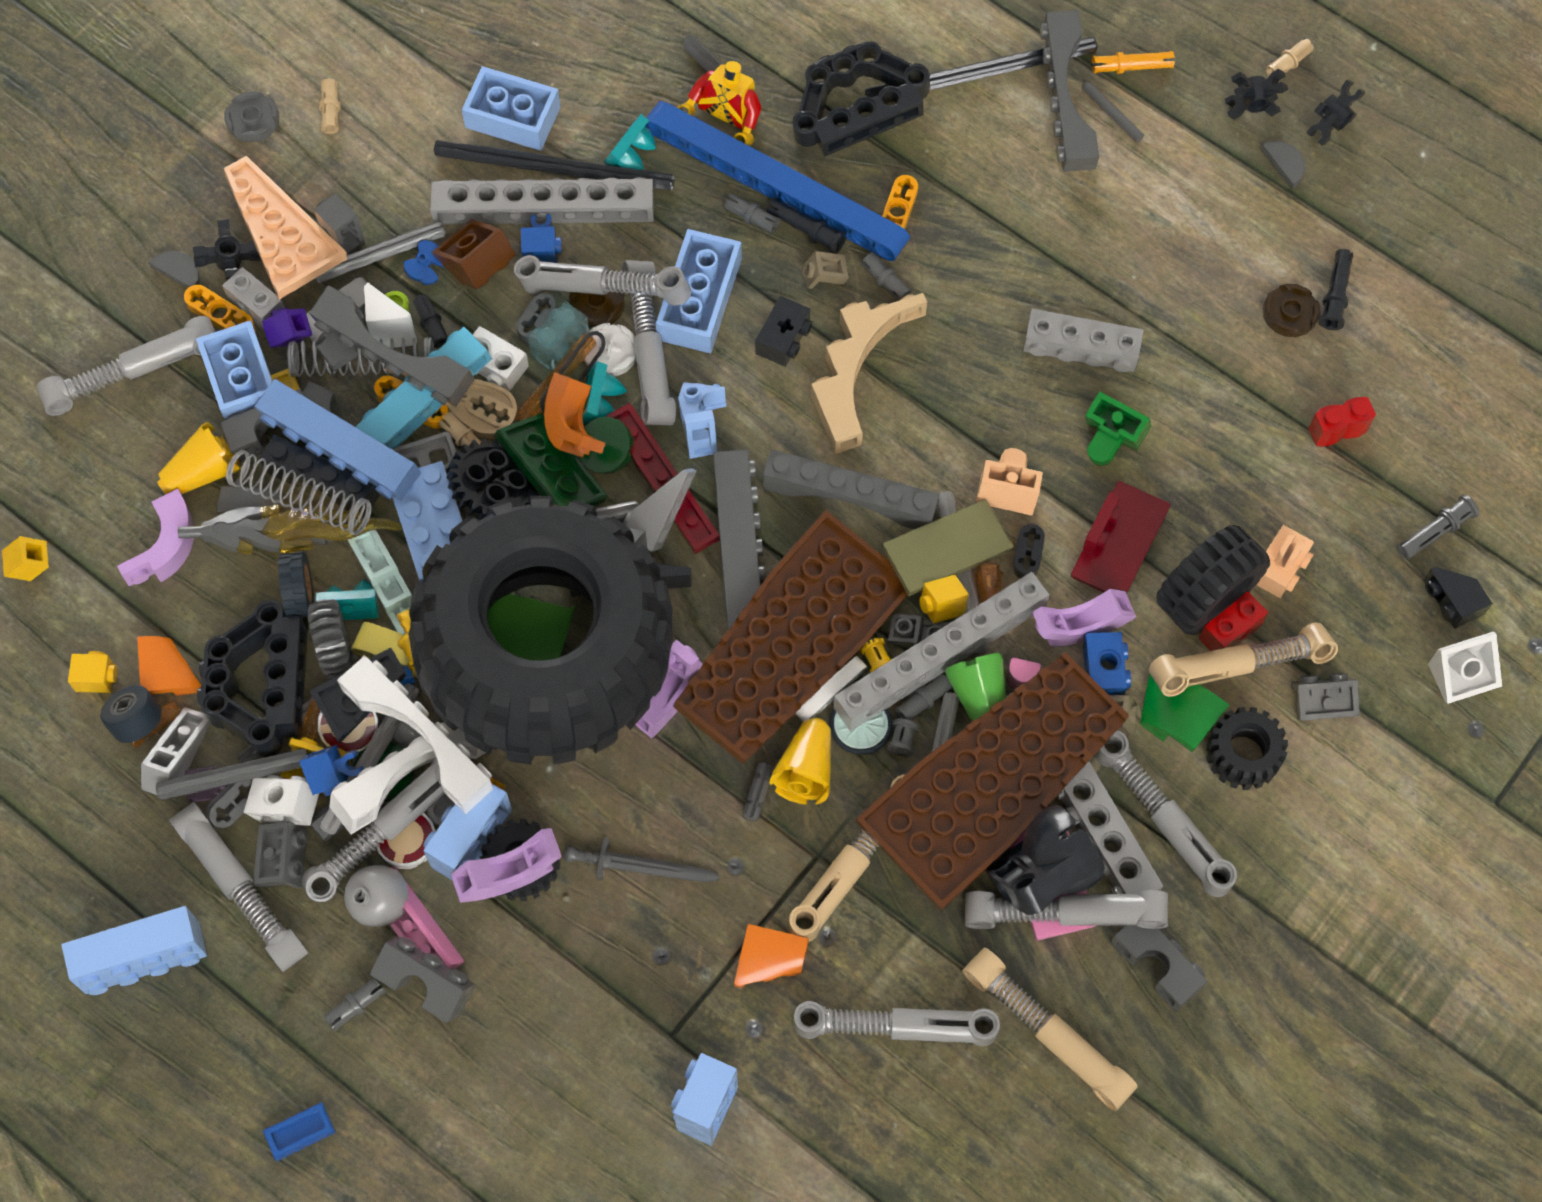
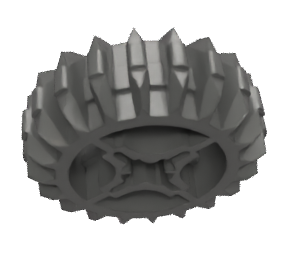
M323 599L317 601V603L310 604L307 613L316 656L323 675L327 679H332L349 670L354 664L343 613L335 599Z

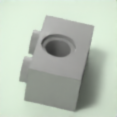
M243 267L222 285L228 301L249 314L253 322L263 331L262 321L271 317L272 311L285 308L282 299L279 300L276 294Z

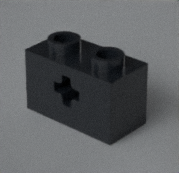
M780 296L755 340V354L786 367L790 358H796L800 350L801 344L799 342L802 336L807 337L812 328L813 321L810 320V308Z

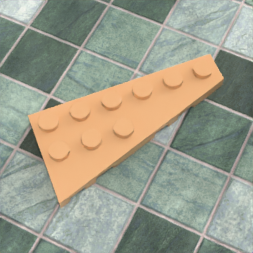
M247 156L224 168L227 182L279 300L347 260V252Z

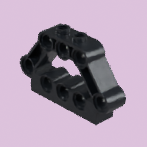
M873 41L849 45L841 52L821 57L817 62L809 65L805 72L806 87L799 112L795 114L792 121L795 140L804 147L818 144L825 157L923 116L922 100L930 92V74L928 69L922 64H911L882 50ZM867 58H873V59H874V60L869 61V62H868V61H864V60L867 59ZM841 69H849L846 72H840ZM862 76L872 77L889 85L881 89L878 96L873 98L860 97L853 106L847 109L837 107L831 110L828 117L822 119L827 97L833 88L838 86L843 88L850 87L856 82L857 78ZM817 79H824L822 82H815ZM915 80L921 81V83L913 84L911 82ZM888 102L896 103L894 105H886ZM864 112H870V113H871V114L868 115V116H862V115H860V114H862V113H864ZM841 122L846 123V125L841 127L836 126V124ZM806 126L812 127L810 130H802Z
M275 600L263 601L255 608L254 613L223 635L211 638L204 649V660L200 661L199 664L202 685L197 690V700L202 711L214 727L225 728L250 744L261 757H269L279 753L283 746L284 737L302 736L308 629L301 616L287 617L279 602ZM265 646L270 656L269 662L266 663L263 669V676L268 682V688L265 689L261 696V702L266 709V718L260 719L232 701V697L236 695L239 688L238 682L234 677V671L243 661ZM285 674L282 678L277 679L280 675ZM283 701L279 706H275L276 703ZM220 706H223L219 711H215ZM269 734L266 739L260 741L263 736Z

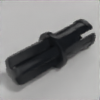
M426 294L418 295L413 304L421 318L420 325L426 329L429 337L433 339L434 347H442L449 337L441 323L442 317L439 313H436Z

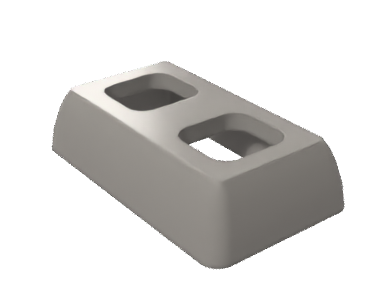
M443 432L392 448V450L409 460L417 459L420 467L431 464L429 458L431 453L444 450L448 457V463L444 465L445 471L449 470L448 466L456 453L449 432Z

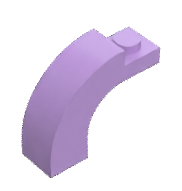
M178 489L152 501L161 521V532L156 543L144 553L117 566L128 586L141 584L153 574H156L159 581L162 582L173 575L187 559L194 538H178V527L194 526V522Z
M1109 589L1096 598L1072 608L1055 609L1041 606L1032 612L1036 620L1035 626L1043 639L1048 640L1050 646L1054 647L1081 643L1084 641L1086 633L1111 632L1136 618L1126 592Z
M678 640L671 646L669 669L661 690L655 697L652 696L649 710L635 724L651 739L676 714L677 710L673 707L675 700L681 695L690 680L703 665L699 661L700 658L691 647L684 646Z
M552 828L541 829L529 840L512 851L491 858L466 861L451 873V877L460 903L478 901L511 892L538 880L553 870L552 864L562 856Z

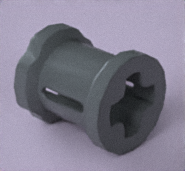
M895 719L893 722L895 728L893 738L888 743L887 750L898 756L910 757L914 751L912 748L915 733L919 732L920 726L908 719Z

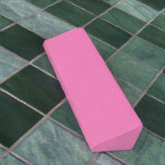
M407 884L409 896L402 911H405L402 917L395 923L390 924V926L399 937L412 940L416 944V948L424 953L438 956L442 960V964L450 969H457L464 962V959Z

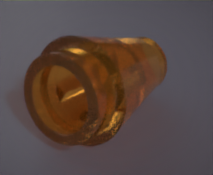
M983 564L976 567L977 573L974 574L982 603L999 593L1002 589L1003 572L1000 571V565Z

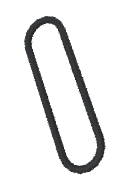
M598 331L587 333L558 373L563 374L590 336L597 335L601 339V347L579 377L578 381L582 382L605 349L606 342L603 334ZM549 386L540 398V408L543 411V413L545 410L544 400L547 396Z

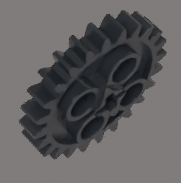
M486 438L482 439L480 445L475 440H472L470 446L464 444L460 451H456L448 466L449 472L446 478L451 481L447 487L448 489L455 490L452 499H461L459 508L468 506L470 508L468 515L471 516L476 512L479 514V520L487 517L488 506L506 500L511 502L512 507L531 505L530 496L540 495L505 449L499 446L497 439H494L492 445H489ZM507 469H509L508 472H505V473L503 474V476L501 477V479H498L504 471H506Z

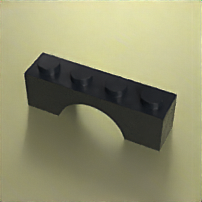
M273 435L259 459L265 458L266 466L274 462L276 470L284 466L286 474L290 470H294L296 478L300 474H304L306 482L310 478L315 479L316 485L324 482L326 486L325 491L330 486H334L335 495L340 490H344L345 499L350 494H354L355 503L360 498L369 500L371 509L380 496L375 490L377 486L370 482L367 485L359 482L352 476L353 472L345 468L342 471L332 465L328 459L322 456L319 457L311 451L276 435ZM270 465L266 473L272 475L274 466ZM283 469L279 470L276 478L282 480ZM290 473L286 478L285 482L289 484L293 481V473ZM300 477L297 482L303 483V477ZM310 481L308 485L313 487V481ZM323 485L318 487V490L321 492L323 491ZM330 489L326 494L330 498H332L333 489ZM340 493L335 501L339 507L342 502L343 493ZM350 497L344 507L345 510L350 511L353 497ZM366 503L362 518H364L366 512ZM362 506L359 508V510H358V512H357V514H356L357 516L360 515V512H361V510H362Z

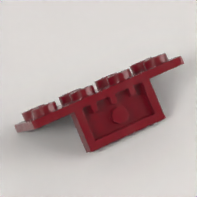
M1118 481L1113 492H1109L1085 539L1083 550L1071 572V578L1103 593L1109 589L1125 591L1127 594L1170 509V503L1122 481Z

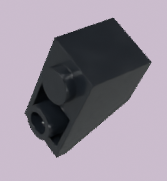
M1434 567L1430 569L1423 580L1427 593L1436 599L1440 605L1442 616L1446 621L1451 622L1454 629L1485 615L1493 604L1475 578Z

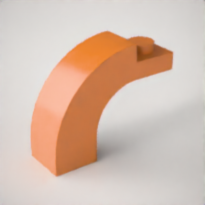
M554 372L548 388L544 410L545 428L549 440L557 449L582 458L584 454L589 455L591 450L602 454L606 443L588 435L583 426V410L592 386Z

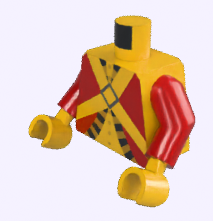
M730 61L726 65H720L715 71L709 70L698 78L687 95L689 97L688 101L677 108L683 110V107L688 110V114L694 116V105L698 103L699 109L741 130L743 129L742 132L736 133L733 138L742 141L743 136L745 139L744 144L751 146L754 142L751 130H755L761 112V103L755 92L754 80L741 73V65L738 62Z

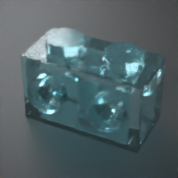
M566 301L559 308L553 309L548 316V320L541 327L535 328L530 334L528 341L531 356L553 372L567 359L569 354L589 332L587 316Z

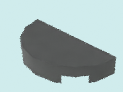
M1271 141L1262 144L1261 151L1291 189L1295 188L1300 183L1305 172V160L1301 153L1294 146L1285 142Z
M178 251L165 252L149 261L151 268L187 289L193 285H200L199 270L195 267L194 260L187 254Z

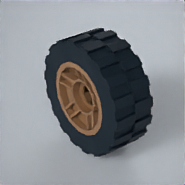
M305 551L280 554L278 574L285 614L287 617L308 616L309 605L314 603L313 583Z

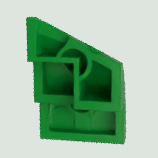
M1149 673L1140 725L1163 742L1170 735L1193 753L1230 705L1200 684L1187 687L1179 695L1165 696Z

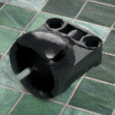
M1061 806L1047 807L1038 813L1029 824L1024 840L1004 853L986 869L1004 900L1027 915H1034L1043 911L1049 905V902L1060 894H1076L1089 890L1105 874V866L1100 854L1085 831L1079 829L1070 836L1066 833L1075 827L1076 821Z

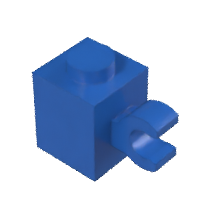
M546 214V222L543 224H538L536 215H532L530 219L532 227L521 228L522 257L532 255L542 262L557 263V254H562L561 237H556L551 215Z
M333 745L310 753L299 762L312 795L321 792L325 796L331 795V792L338 784L347 781L349 776H356L364 770L363 766L354 768L349 764V759L356 757L358 752L350 751L341 757L337 745Z

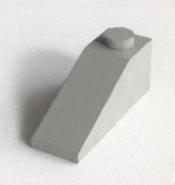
M692 468L682 470L637 506L633 512L630 511L627 514L623 524L631 529L646 531L647 549L650 551L662 548L697 472Z
M187 707L183 708L141 763V790L157 795L156 783L186 775L211 723L204 713Z

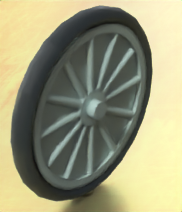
M888 708L852 731L848 729L835 709H833L829 721L834 741L845 751L860 755L873 753L883 747L890 738L893 726Z

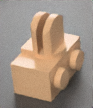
M1017 448L1006 449L1002 453L999 462L985 461L976 503L986 499L991 507L1033 515L1040 493L1043 472L1027 469V455L1022 450Z
M1283 525L1266 551L1270 558V567L1257 586L1280 599L1286 590L1292 592L1300 578L1296 575L1300 567L1306 569L1314 554L1309 552L1314 542Z

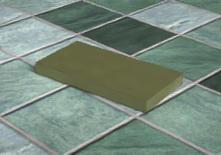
M984 499L882 544V549L907 595L911 596L922 591L924 583L951 575L957 576L1012 552L1013 545L989 503Z

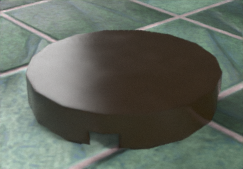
M1298 284L1280 285L1279 288L1268 293L1263 305V317L1267 325L1275 333L1285 337H1299L1307 334L1315 327L1320 315L1318 300H1315L1308 288Z
M610 291L605 295L571 292L569 295L570 311L574 319L583 326L590 328L603 323L614 324L621 317L625 308L624 294L621 292Z

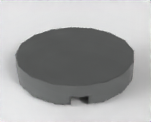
M257 91L237 95L231 100L232 103L224 111V121L230 134L244 142H258L268 138L279 124V111L274 100Z

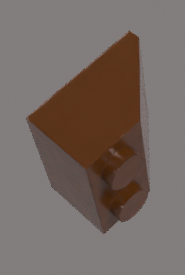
M470 219L431 252L461 284L473 289L484 286L491 276L498 270L504 269L509 264V261L516 256L502 229L475 219Z

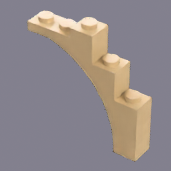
M923 293L907 295L901 300L890 304L882 303L870 310L867 301L850 303L843 309H840L839 323L846 340L838 339L833 341L830 345L826 346L825 360L832 377H821L811 384L812 401L835 454L862 445L863 432L856 416L854 387L863 362L874 346L899 324L926 316L927 300Z

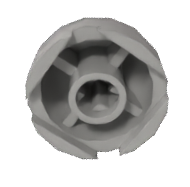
M371 865L359 869L350 877L345 887L344 901L346 909L354 920L366 926L383 927L395 923L402 917L405 911H402L405 901H408L409 893L406 881L400 872L386 865Z

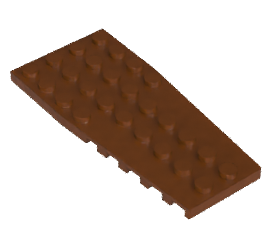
M825 510L773 568L750 602L739 614L736 621L721 638L716 648L710 653L687 687L675 700L673 707L740 763H745L863 648L908 596L889 560Z
M1064 652L1049 666H1045L1038 671L1037 675L1028 682L1017 687L1004 700L993 705L987 713L979 719L976 718L955 737L952 736L923 758L856 818V823L928 899L942 911L1019 839L1035 816L1051 804L1127 721L1129 715Z

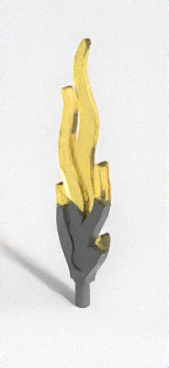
M279 505L251 506L227 511L211 520L202 522V526L178 527V538H202L203 542H210L225 550L240 554H253V546L275 553H292L313 548L312 540L295 539L322 538L331 541H345L375 529L401 531L402 526L388 519L372 518L369 519L361 533L353 535L349 531H343L340 526L333 527L331 524L320 523V518L313 519L310 514L303 515L300 510H289L279 514ZM304 507L302 510L308 513L309 507ZM319 507L312 513L314 516H319ZM360 509L358 510L355 519L359 517L361 512ZM329 510L322 517L326 521L329 520ZM332 510V517L338 510ZM343 511L342 521L346 518L349 511ZM340 512L332 522H339ZM359 521L357 523V525L353 528V531L357 530L362 521ZM348 524L342 525L344 528L348 529Z

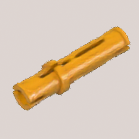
M1117 52L1112 56H1092V63H1103L1102 66H1092V72L1095 74L1116 71L1117 74H1123L1127 70L1173 69L1175 61H1163V59L1175 58L1174 52L1124 55L1123 52Z

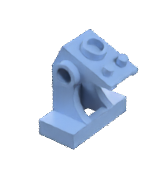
M683 382L678 400L689 458L713 455V452H717V442L712 410L726 407L725 388L720 387L719 384L711 386L701 383Z

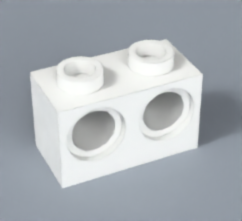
M479 326L473 336L487 349L493 359L478 374L485 377L488 382L503 387L510 392L529 367L527 355L522 350ZM502 366H510L506 370L499 369Z

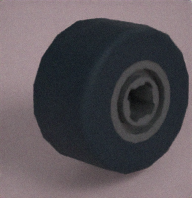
M130 685L114 693L105 702L101 709L100 718L116 740L122 743H131L142 739L157 726L161 719L162 710L147 688L141 685Z

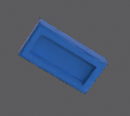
M321 1102L263 1130V1133L274 1159L279 1161L336 1133L324 1104Z

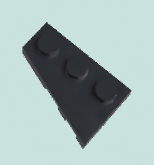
M391 647L369 659L372 663L377 660L387 670L388 674L386 677L392 683L396 680L401 682L407 676ZM344 673L310 690L312 697L339 744L371 713L362 711L342 691L337 680Z

